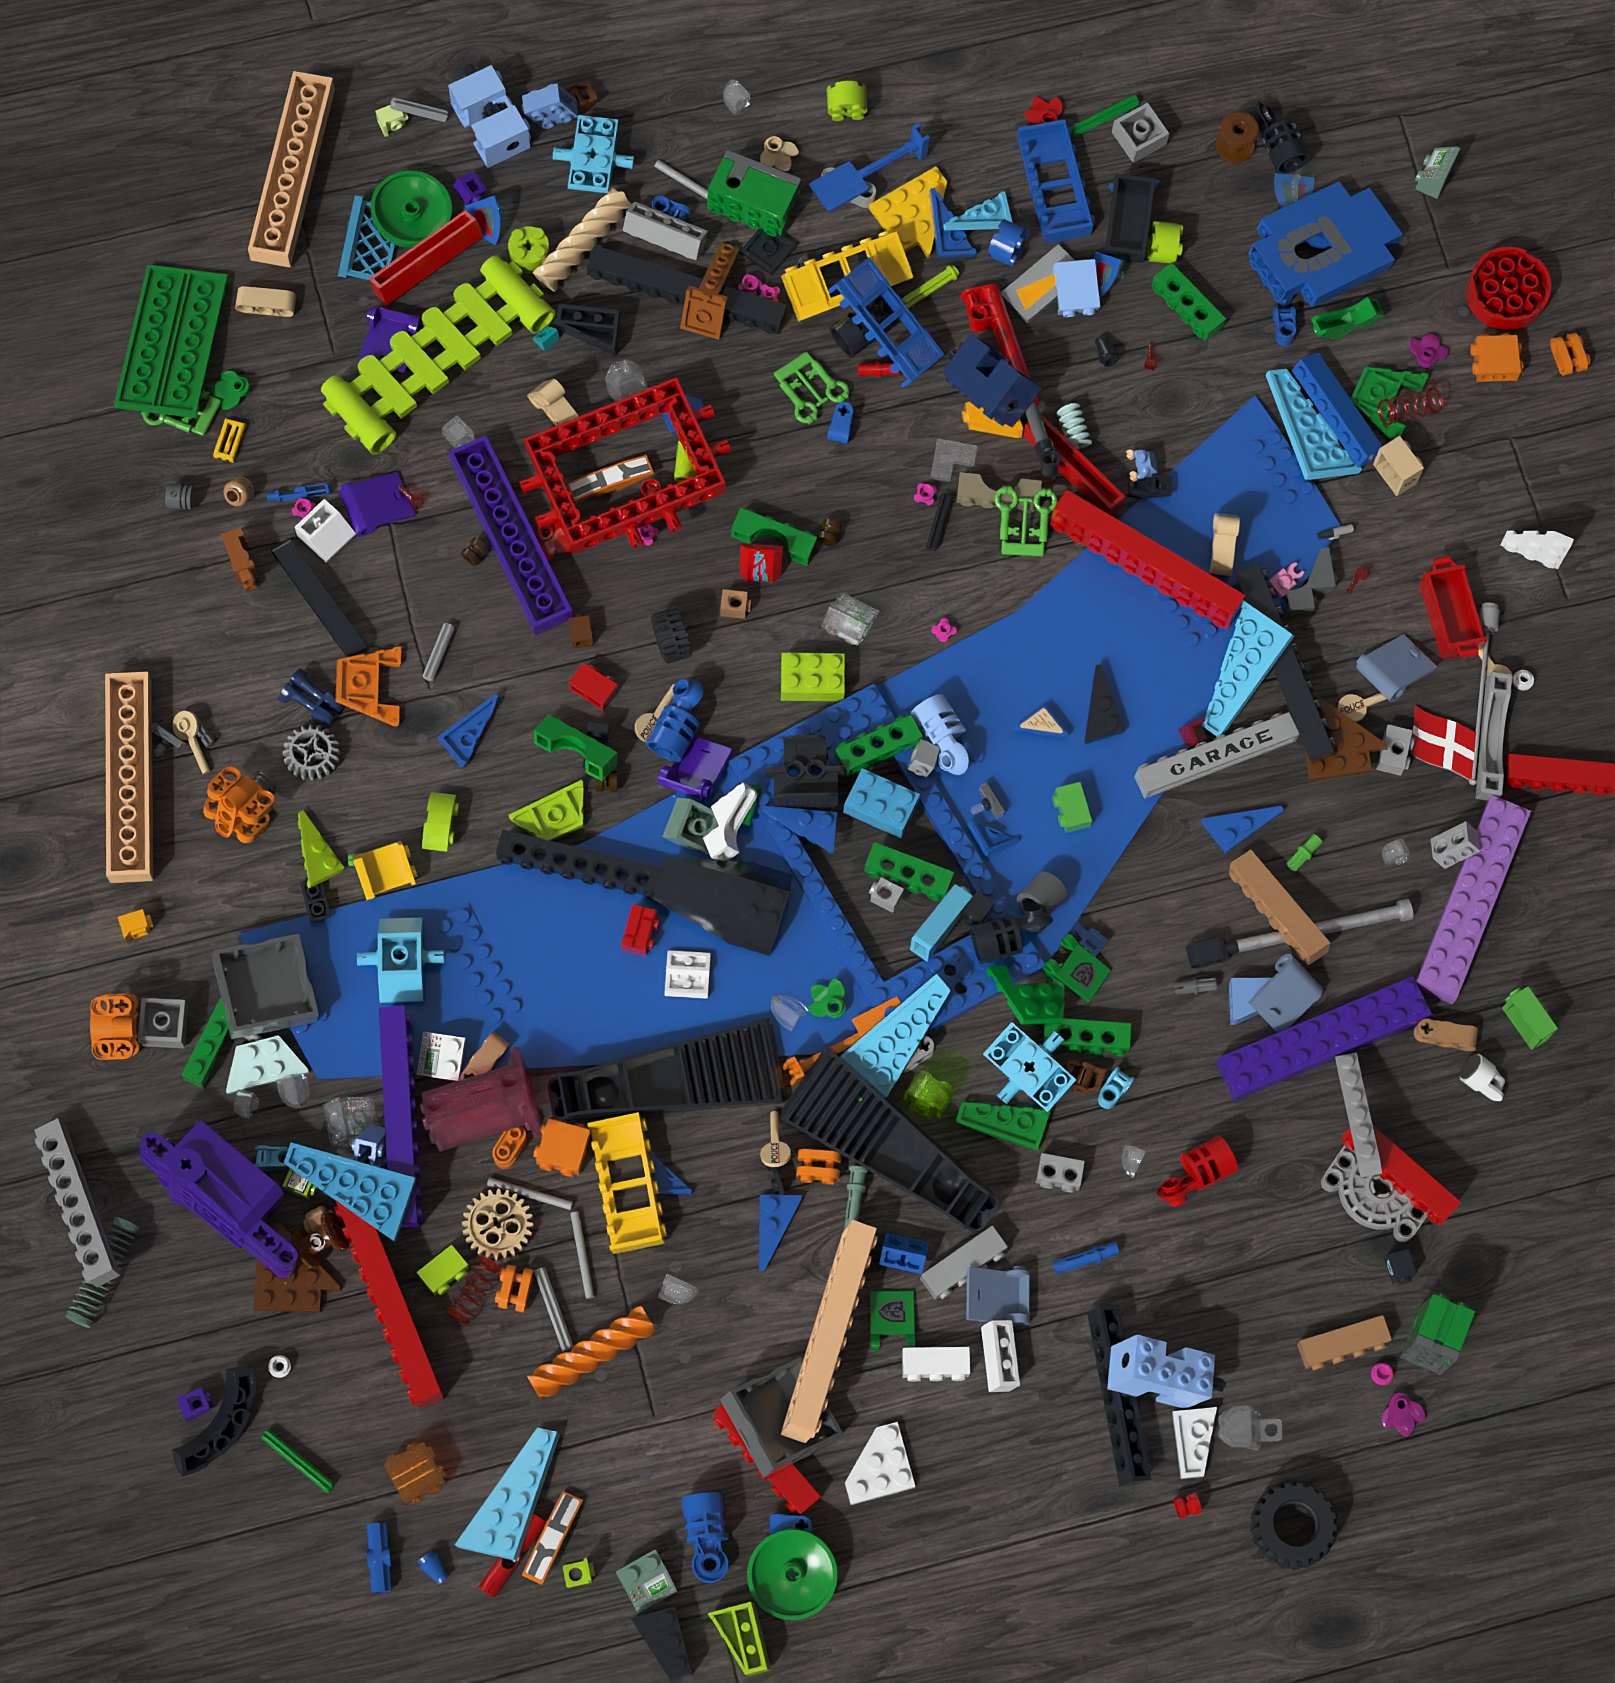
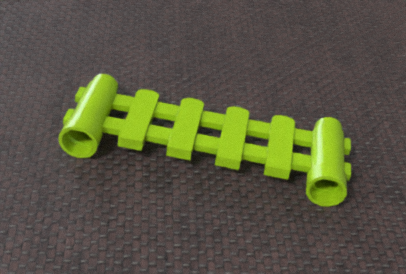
M498 255L490 257L480 269V272L486 278L484 283L476 289L468 283L458 286L453 294L457 302L444 313L437 307L426 310L422 315V322L425 327L412 337L405 331L394 334L390 339V346L393 351L380 361L373 355L362 358L358 363V370L361 375L351 383L344 381L339 375H334L322 385L321 392L326 397V401L323 403L324 407L332 416L338 413L347 423L344 428L354 440L360 437V442L372 455L379 454L387 449L396 437V432L385 420L381 419L392 411L401 419L417 407L416 402L412 398L413 395L425 386L432 394H435L449 383L448 377L444 374L446 370L457 362L466 370L480 360V353L475 348L489 338L498 346L513 335L512 329L507 324L516 317H520V321L532 334L539 333L553 321L556 312L542 299L544 294L535 284L529 286L520 277L523 271L514 261L508 264ZM498 293L507 304L495 312L486 301ZM466 316H469L478 326L463 336L454 325ZM437 339L446 350L431 360L422 349ZM405 363L414 374L399 384L390 373ZM373 387L382 398L370 407L361 395Z

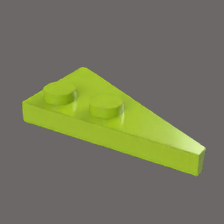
M302 810L298 813V827L301 830V847L303 857L305 858L304 866L308 875L307 886L311 888L342 873L344 867Z

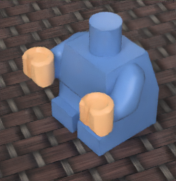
M1145 450L1126 451L1128 459L1136 458L1137 473L1135 471L1130 472V479L1132 481L1145 477L1151 478L1152 474L1159 475L1157 459L1154 453Z

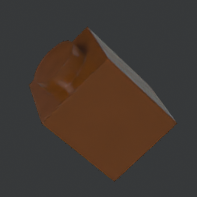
M577 614L572 618H568L572 648L593 646L589 615Z

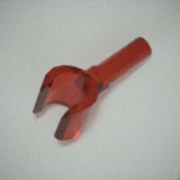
M1148 343V354L1144 367L1154 371L1158 359L1152 358L1153 343Z
M402 485L399 486L398 490L411 500L413 509L419 510V507L414 502L420 501L424 504L423 498L420 495H413Z
M1359 567L1356 570L1353 581L1346 590L1348 593L1352 592L1359 579H1366L1368 569Z

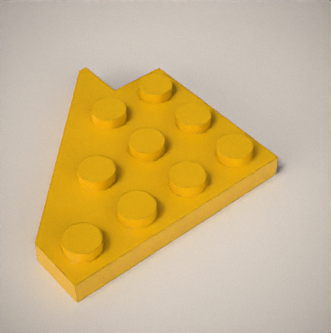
M934 167L869 204L870 211L884 231L889 230L890 233L897 231L904 252L919 245L926 257H930L935 236L929 190L935 188L944 199L947 181L939 169Z

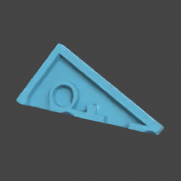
M1005 192L999 193L992 200L988 199L983 204L970 208L959 217L951 218L949 222L944 224V230L1000 229L998 226L1003 219L1012 222Z

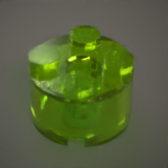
M922 1070L920 1074L914 1076L902 1100L904 1103L907 1100L910 1103L909 1108L917 1114L928 1119L936 1116L935 1120H939L953 1097L950 1091L952 1086L946 1081L936 1080L932 1074Z

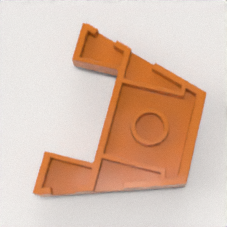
M401 647L338 659L336 702L392 726H398L400 706L378 704L379 665L400 667Z

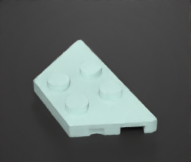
M279 1035L236 1046L226 1092L231 1094L309 1073V1070Z

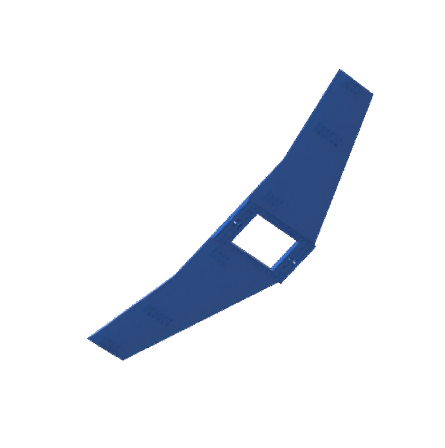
M1256 396L1250 399L1167 475L1172 476L1171 496L1141 498L1118 519L1210 574L1214 514L1237 515L1240 518V524L1235 542L1232 575H1210L1241 593L1243 592L1235 572L1257 563L1261 569H1266L1270 580L1283 568L1287 572L1288 566L1296 562L1297 565L1294 567V572L1298 574L1304 571V574L1298 579H1293L1296 585L1291 590L1301 588L1309 577L1321 549L1329 547L1333 541L1329 539L1319 540L1317 533L1341 527L1312 479L1305 480L1295 453ZM1087 547L1018 611L876 686L872 684L731 759L718 778L712 795L706 800H700L677 792L582 844L574 846L657 867H662L664 858L714 860L710 854L706 855L685 848L662 837L677 798L692 799L712 810L711 806L734 790L736 786L742 783L749 786L751 784L760 786L762 790L751 824L749 826L740 825L736 836L739 853L729 861L753 862L793 874L790 893L770 956L727 944L719 937L690 922L682 915L675 913L655 900L645 898L644 895L637 893L629 895L624 893L623 890L616 888L608 890L600 884L588 885L583 883L582 880L575 878L567 880L562 878L561 875L554 873L553 875H547L542 873L541 870L534 868L526 870L521 868L520 865L513 863L512 865L503 864L330 909L331 918L310 923L307 915L238 934L243 944L246 945L259 944L269 939L299 934L306 961V973L312 985L319 1016L315 1023L290 1027L318 1080L382 1077L378 1008L405 1006L406 1011L410 1012L412 1016V1029H409V1033L413 1037L414 1050H410V1054L414 1058L415 1071H412L411 1075H417L423 1032L466 1038L461 1073L492 1031H495L511 1044L490 1071L598 1066L767 1018L770 1019V1024H773L779 1057L812 1056L826 1050L828 1046L832 1047L857 1034L858 1031L852 1022L853 1018L896 996L902 1004L933 976L938 974L951 991L926 1031L925 1035L1003 993L999 992L995 985L997 983L993 977L987 975L986 970L989 966L1006 965L1012 984H1019L1043 971L1045 962L1053 958L1061 946L1060 941L1062 938L1069 934L1164 793L1162 792L1144 799L1134 778L1138 767L1146 763L1152 765L1164 756H1169L1170 758L1175 756L1180 750H1191L1194 748V746L1187 748L1178 729L1203 717L1205 719L1209 703L1212 701L1215 693L1214 688L1219 680L1221 667L1230 640L1233 638L1236 629L1235 624L1237 618L1239 619L1242 608L1228 630L1224 627L1219 628L1213 624L1212 620L1197 615L1192 608L1180 605L1175 598L1170 595H1163L1158 588L1143 583L1138 576L1126 573L1121 566L1109 563L1104 556L1091 552ZM1276 594L1277 598L1273 600L1276 606H1281L1284 614L1286 611L1284 596L1280 598ZM1101 664L1124 733L1085 744L1084 739L1095 666ZM937 694H943L966 729L965 732H962L956 738V742L960 743L968 754L969 763L966 772L962 775H954L943 770L938 762V754L935 767L927 777L917 775L915 772L908 770L914 747L891 758L910 790L920 794L919 804L972 892L975 894L978 891L994 902L993 910L988 915L989 920L1005 917L1010 914L1014 918L1025 915L1019 908L1017 896L1038 872H1049L1060 879L1067 890V897L1051 915L1054 921L1044 930L1020 932L1023 946L1022 954L980 964L973 948L971 935L934 954L928 962L924 960L883 982L796 834L786 828V825L776 819L774 821L766 813L762 812L763 806L775 807L774 778L766 777V768L784 767L783 739L790 735H821L826 737L827 766L839 765L835 757V749H837L839 744L846 741L850 743L863 733L870 734L880 725H890L900 716L905 715L907 717L916 706L926 699ZM1045 705L1068 733V737L1043 736L1022 731L1015 732L1013 728ZM897 732L891 734V736L895 739H900L902 737V735ZM875 741L872 743L873 746L877 748L883 746V744L880 741ZM855 750L853 752L856 756L864 754L862 750ZM814 768L810 772L813 775H819L822 771ZM792 769L789 773L796 776L800 774V771ZM1081 782L1092 823L1088 828L1065 833L1064 827L1059 825L1058 815L1060 813L1058 807H1054L1052 795H1054L1057 787ZM985 783L989 785L1005 811L1003 816L997 820L990 810L986 811L981 803L983 797L979 793V789ZM972 819L977 824L995 828L1010 837H1018L1020 841L985 857L967 822ZM537 855L535 856V858L541 860L545 858L546 855ZM564 858L556 860V863L560 865L566 862ZM580 863L576 866V868L580 870L585 869L587 867V865L584 863ZM600 868L597 870V873L603 875L608 870ZM621 873L617 876L621 880L628 877L626 873ZM641 878L638 881L642 885L649 882L646 878ZM632 905L656 910L657 918H660L657 931L653 930L651 936L655 938L653 948L648 950L645 956L621 949V942ZM423 918V949L425 951L444 950V963H425V966H423V1002L380 1003L377 965L357 966V952H376L378 950L379 919ZM668 950L711 953L708 999L665 996ZM402 954L399 955L398 960H402L404 956ZM951 968L955 971V974L948 976L944 973V970ZM833 978L838 979L845 989L843 998L846 1005L845 1013L839 1018H831L828 1015L824 1017L812 1015L807 1009L810 1004L815 1002L811 995V986L823 985L828 987ZM962 986L966 989V992L959 994L955 991V988ZM834 1004L831 1008L832 1011H837L839 1005ZM887 1008L884 1016L887 1017L895 1008ZM846 1049V1050H844V1051H842V1052H840V1053H838V1054H843V1053H845L848 1049Z

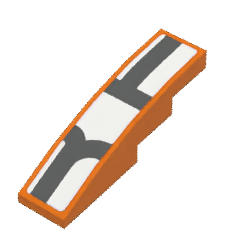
M647 455L583 476L568 483L567 486L572 494L573 501L578 504L592 496L600 497L614 489L617 491L622 490L653 475L654 471Z
M562 1491L522 1576L543 1585L583 1500Z

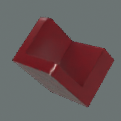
M1204 717L1178 729L1187 748L1207 740L1201 723L1205 722Z

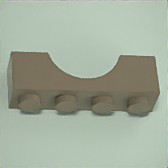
M960 472L956 503H961L963 506L981 505L983 508L997 507L994 500L997 491L987 487L980 474ZM1021 479L1013 489L1016 491L1018 499H1034L1036 493L1041 490L1042 481ZM1007 492L1006 494H1001L1000 503L1002 505H1010L1013 502L1012 494L1008 495ZM1018 500L1016 507L1013 509L1023 511L1024 502ZM1028 502V513L1038 511L1034 506V502Z

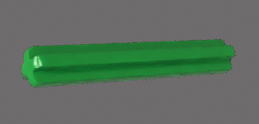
M1132 95L1070 126L1072 138L1138 106L1139 99L1136 95Z
M271 1430L265 1431L261 1437L263 1441L326 1493L333 1489L335 1484Z

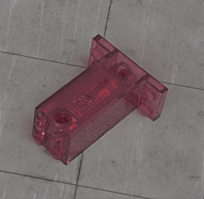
M518 1046L510 1049L512 1058L508 1059V1066L421 1093L423 1102H420V1108L423 1115H425L422 1118L426 1130H430L429 1137L432 1145H437L439 1152L523 1125L526 1126L527 1131H532L534 1138L543 1136L531 1076Z

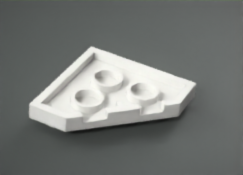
M1507 531L1500 546H1503L1507 551L1520 553L1529 560L1542 562L1548 568L1558 569L1574 539L1555 531H1547L1545 535H1539L1538 531H1524L1523 534Z
M898 1422L880 1426L874 1430L845 1482L850 1505L915 1488Z

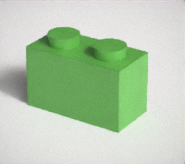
M1081 782L1057 787L1054 795H1052L1054 807L1059 809L1058 821L1060 827H1064L1065 833L1090 827L1092 819Z

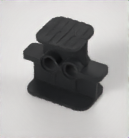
M790 735L783 739L784 767L766 768V777L774 778V806L798 809L836 807L838 805V777L845 776V766H827L826 737L821 735ZM818 768L822 772L819 775H813L810 771ZM792 769H798L800 774L793 776L789 772Z

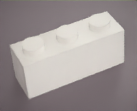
M1012 1320L990 1321L981 1327L989 1392H1009L1020 1386Z
M969 1347L902 1349V1377L908 1378V1381H921V1378H930V1381H942L943 1377H952L953 1381H963L965 1377L970 1375Z

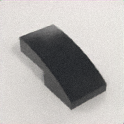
M1152 474L1151 478L1145 477L1137 481H1132L1129 477L1128 497L1163 498L1169 497L1172 494V476Z

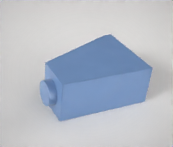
M1231 978L1229 982L1230 1025H1236L1259 1014L1248 1002L1272 978Z

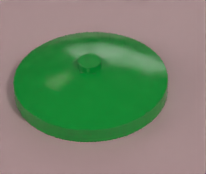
M401 171L388 176L377 186L371 200V217L377 231L389 242L405 248H412L448 223L452 216V203L445 187L434 177L419 171Z
M798 1528L781 1529L766 1536L754 1549L747 1571L749 1589L758 1605L767 1613L785 1620L808 1618L823 1609L830 1601L837 1584V1564L829 1546L814 1533Z

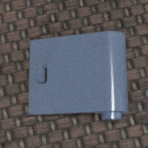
M1403 634L1367 655L1363 654L1357 660L1356 669L1390 702H1395L1403 695L1408 685L1437 669V666Z
M1291 954L1282 956L1276 962L1275 969L1278 973L1248 1002L1277 1033L1288 1029L1314 1002L1321 998L1323 987Z
M1015 1266L1013 1270L1007 1272L967 1267L966 1320L988 1323L990 1321L1012 1320L1013 1326L1030 1325V1271H1027L1026 1267Z

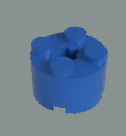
M1003 219L998 226L1001 230L997 234L995 233L991 240L988 257L1014 267L1016 261L1020 260L1023 255L1024 249L1021 247L1023 242H1027L1030 231Z

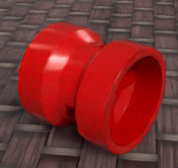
M654 479L645 480L641 485V498L648 496L650 492L660 491V483Z
M1196 1492L1189 1493L1184 1498L1181 1496L1173 1498L1180 1520L1187 1518L1189 1514L1197 1515L1202 1513L1201 1504Z

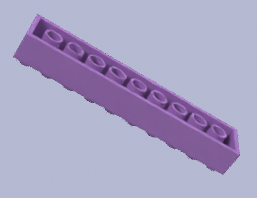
M1491 795L1488 799L1476 828L1479 836L1480 852L1463 860L1415 980L1421 992L1449 1004H1453L1457 999L1530 815V810L1494 795Z

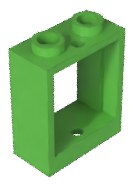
M1519 987L1505 999L1506 1004L1502 1009L1531 1050L1549 1040L1558 1030L1529 987L1523 990Z

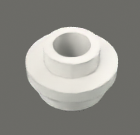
M1519 670L1513 676V684L1519 690H1528L1534 683L1533 675L1527 670ZM1520 677H1525L1527 682H1522Z
M278 1355L270 1360L268 1368L274 1377L282 1378L289 1374L291 1363L287 1357ZM279 1363L284 1364V1368L281 1371L276 1370V1366Z

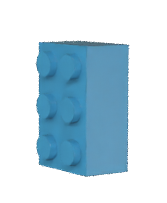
M862 768L844 804L843 813L902 838L919 803L920 794Z

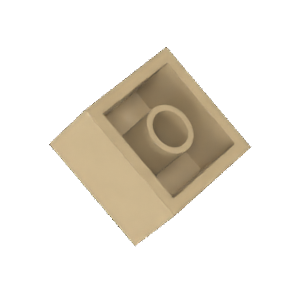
M1400 436L1381 447L1373 463L1396 496L1416 485L1424 469L1420 458L1414 456L1408 442L1403 441Z

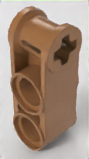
M1423 1019L1414 1028L1413 1034L1419 1042L1435 1044L1441 1047L1457 1048L1463 1051H1475L1478 1028L1447 1021ZM1423 1027L1426 1028L1425 1030L1428 1034H1425V1031L1422 1029Z
M492 1031L461 1073V1085L470 1090L476 1088L511 1043L495 1031ZM473 1074L475 1083L465 1084L466 1079L464 1076Z

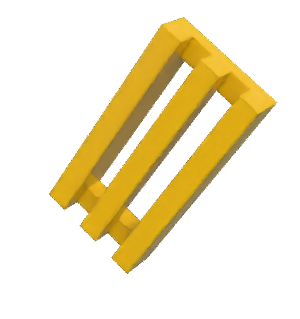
M225 418L213 453L214 458L218 459L219 457L222 460H229L234 463L246 428L245 423ZM232 425L224 452L221 453L228 427ZM239 427L231 453L228 455L236 429Z

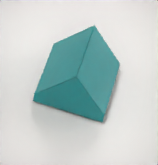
M546 326L533 337V340L545 352L560 338L556 328Z

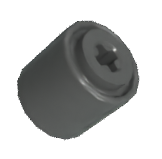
M1045 871L1038 872L1019 893L1017 903L1023 913L1024 909L1028 906L1042 905L1043 911L1052 915L1066 899L1067 890L1061 880L1055 875Z

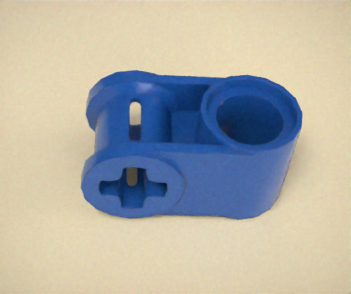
M657 196L652 200V209L679 220L685 221L686 217L691 213V210L685 205L676 203L664 196ZM657 207H663V208H665V209L660 211V210H657L656 208H657Z
M1295 306L1284 309L1273 308L1275 339L1281 346H1289L1294 340L1296 333Z
M841 402L836 405L827 440L848 444L853 420V408L849 403Z
M770 1515L769 1534L781 1529L796 1528V1526L800 1525V1521H804L805 1525L808 1526L804 1530L812 1532V1524L806 1516Z

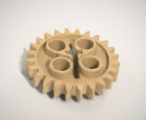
M500 1189L497 1190L495 1195L489 1190L487 1197L480 1193V1201L473 1198L475 1205H467L470 1213H463V1216L468 1219V1221L462 1222V1226L468 1227L463 1230V1235H470L466 1238V1242H473L471 1245L472 1250L479 1248V1256L486 1252V1259H489L491 1254H493L497 1261L499 1255L502 1254L506 1260L507 1253L509 1252L512 1256H515L514 1249L517 1248L522 1251L523 1249L520 1244H528L525 1236H532V1232L527 1229L532 1228L533 1223L527 1221L533 1217L532 1214H525L530 1210L529 1206L522 1207L524 1199L517 1202L518 1196L516 1193L509 1197V1190H506L504 1195H501ZM501 1205L508 1207V1211L503 1215L496 1212L497 1208ZM511 1215H515L513 1219H508ZM480 1216H487L489 1218L485 1225L477 1223V1219ZM498 1221L501 1223V1228L498 1229L494 1222ZM511 1224L518 1226L517 1232L513 1234L506 1231L507 1227ZM488 1230L485 1234H480L481 1231ZM490 1235H497L499 1237L497 1243L490 1244L487 1242Z

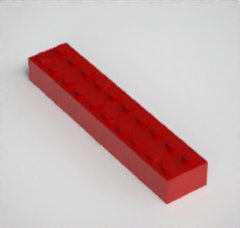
M1066 489L1054 507L1050 523L1054 530L1059 533L1064 532L1074 542L1084 544L1095 554H1101L1109 563L1121 566L1126 573L1138 576L1143 583L1149 586L1153 585L1163 595H1170L1180 605L1192 608L1197 615L1207 617L1217 627H1224L1228 630L1239 613L1245 598L1243 593Z
M336 1201L338 1206L334 1207L338 1219L346 1225L342 1227L346 1240L349 1239L350 1243H353V1246L350 1247L356 1264L361 1263V1267H358L364 1284L369 1283V1287L366 1288L372 1304L376 1303L378 1306L374 1308L380 1324L384 1323L386 1326L382 1328L388 1345L392 1343L394 1346L390 1351L396 1365L401 1364L402 1366L398 1371L404 1385L409 1384L410 1388L406 1391L412 1405L417 1404L420 1410L444 1400L376 1228Z

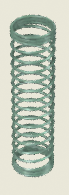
M114 1217L111 1223L114 1229L108 1230V1233L112 1236L106 1235V1237L132 1246L131 1243L120 1239L110 1231L135 1239V1237L122 1232L114 1225L133 1234H138L139 1227L125 1219ZM107 1238L109 1245L117 1247L125 1252H129L127 1249L118 1246L117 1244L113 1243ZM111 1250V1251H112V1254H115V1255H117V1256H119V1257L125 1259V1256H123V1255H121V1254H118V1253L114 1252L113 1250ZM115 1260L117 1264L122 1265L121 1262ZM84 1280L82 1283L86 1287H79L83 1294H76V1297L80 1300H73V1304L77 1307H69L71 1311H67L68 1313L65 1316L77 1324L91 1328L94 1322L73 1309L86 1312L95 1317L97 1315L81 1307L76 1302L100 1310V1308L79 1296L87 1297L103 1304L102 1301L87 1294L82 1289L97 1293L103 1297H106V1295L88 1286L86 1280ZM102 1285L98 1286L109 1291V1288L104 1287Z

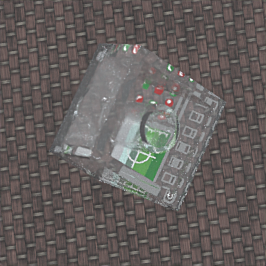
M842 593L830 605L821 627L826 629L829 634L838 635L845 639L847 643L858 646L864 640L879 611Z
M338 1097L323 1105L331 1147L352 1146L353 1140L360 1135L361 1131H364L369 1125L378 1126L372 1097Z

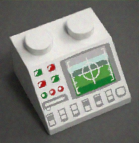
M423 1032L417 1075L460 1081L466 1038Z

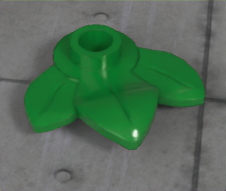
M234 371L222 372V381L215 383L210 391L213 396L223 398V410L236 407L241 397L246 396L250 391L249 381L244 377H239Z
M833 978L828 987L823 985L811 986V995L815 1002L810 1004L807 1009L812 1015L816 1017L828 1015L831 1018H839L845 1013L846 1005L843 1001L845 989L838 979ZM838 1004L839 1009L835 1012L832 1011V1006Z

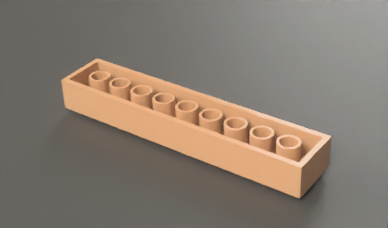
M293 71L248 247L251 261L291 267L335 91L333 78Z
M148 672L105 674L106 876L110 883L153 881L152 681Z
M851 1220L842 1232L780 1435L806 1443L810 1438H814L816 1432H819L822 1423L819 1417L822 1411H825L828 1404V1399L825 1397L828 1391H831L835 1378H832L835 1370L837 1371L841 1361L838 1355L844 1349L847 1337H844L847 1329H850L853 1317L850 1315L853 1309H856L859 1297L856 1295L859 1289L863 1287L865 1276L862 1275L865 1269H868L872 1257L868 1255L876 1245L878 1237L874 1235L877 1228Z

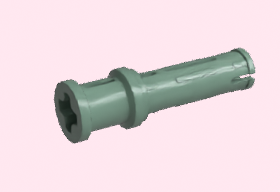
M849 1166L851 1173L849 1184L846 1187L849 1191L844 1230L851 1220L859 1221L862 1193L866 1191V1186H864L865 1176L868 1173V1170L861 1166Z

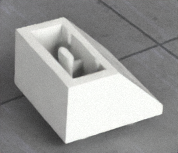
M325 499L295 526L297 536L326 563L356 535L342 515Z

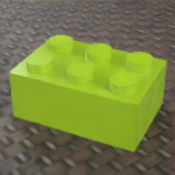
M782 653L781 701L844 700L845 654Z

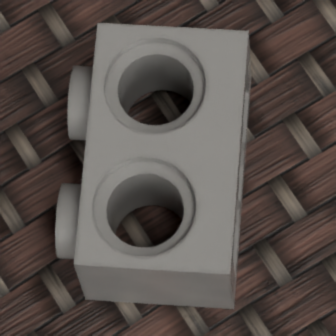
M1465 821L1431 838L1433 859L1446 869L1480 852L1478 831Z
M1041 1153L1036 1183H1039L1043 1188L1052 1189L1055 1186L1062 1188L1061 1190L1073 1193L1075 1190L1079 1191L1084 1161ZM1052 1168L1055 1175L1051 1177L1046 1176L1043 1169ZM1073 1172L1076 1175V1179L1073 1181L1066 1179L1065 1173Z

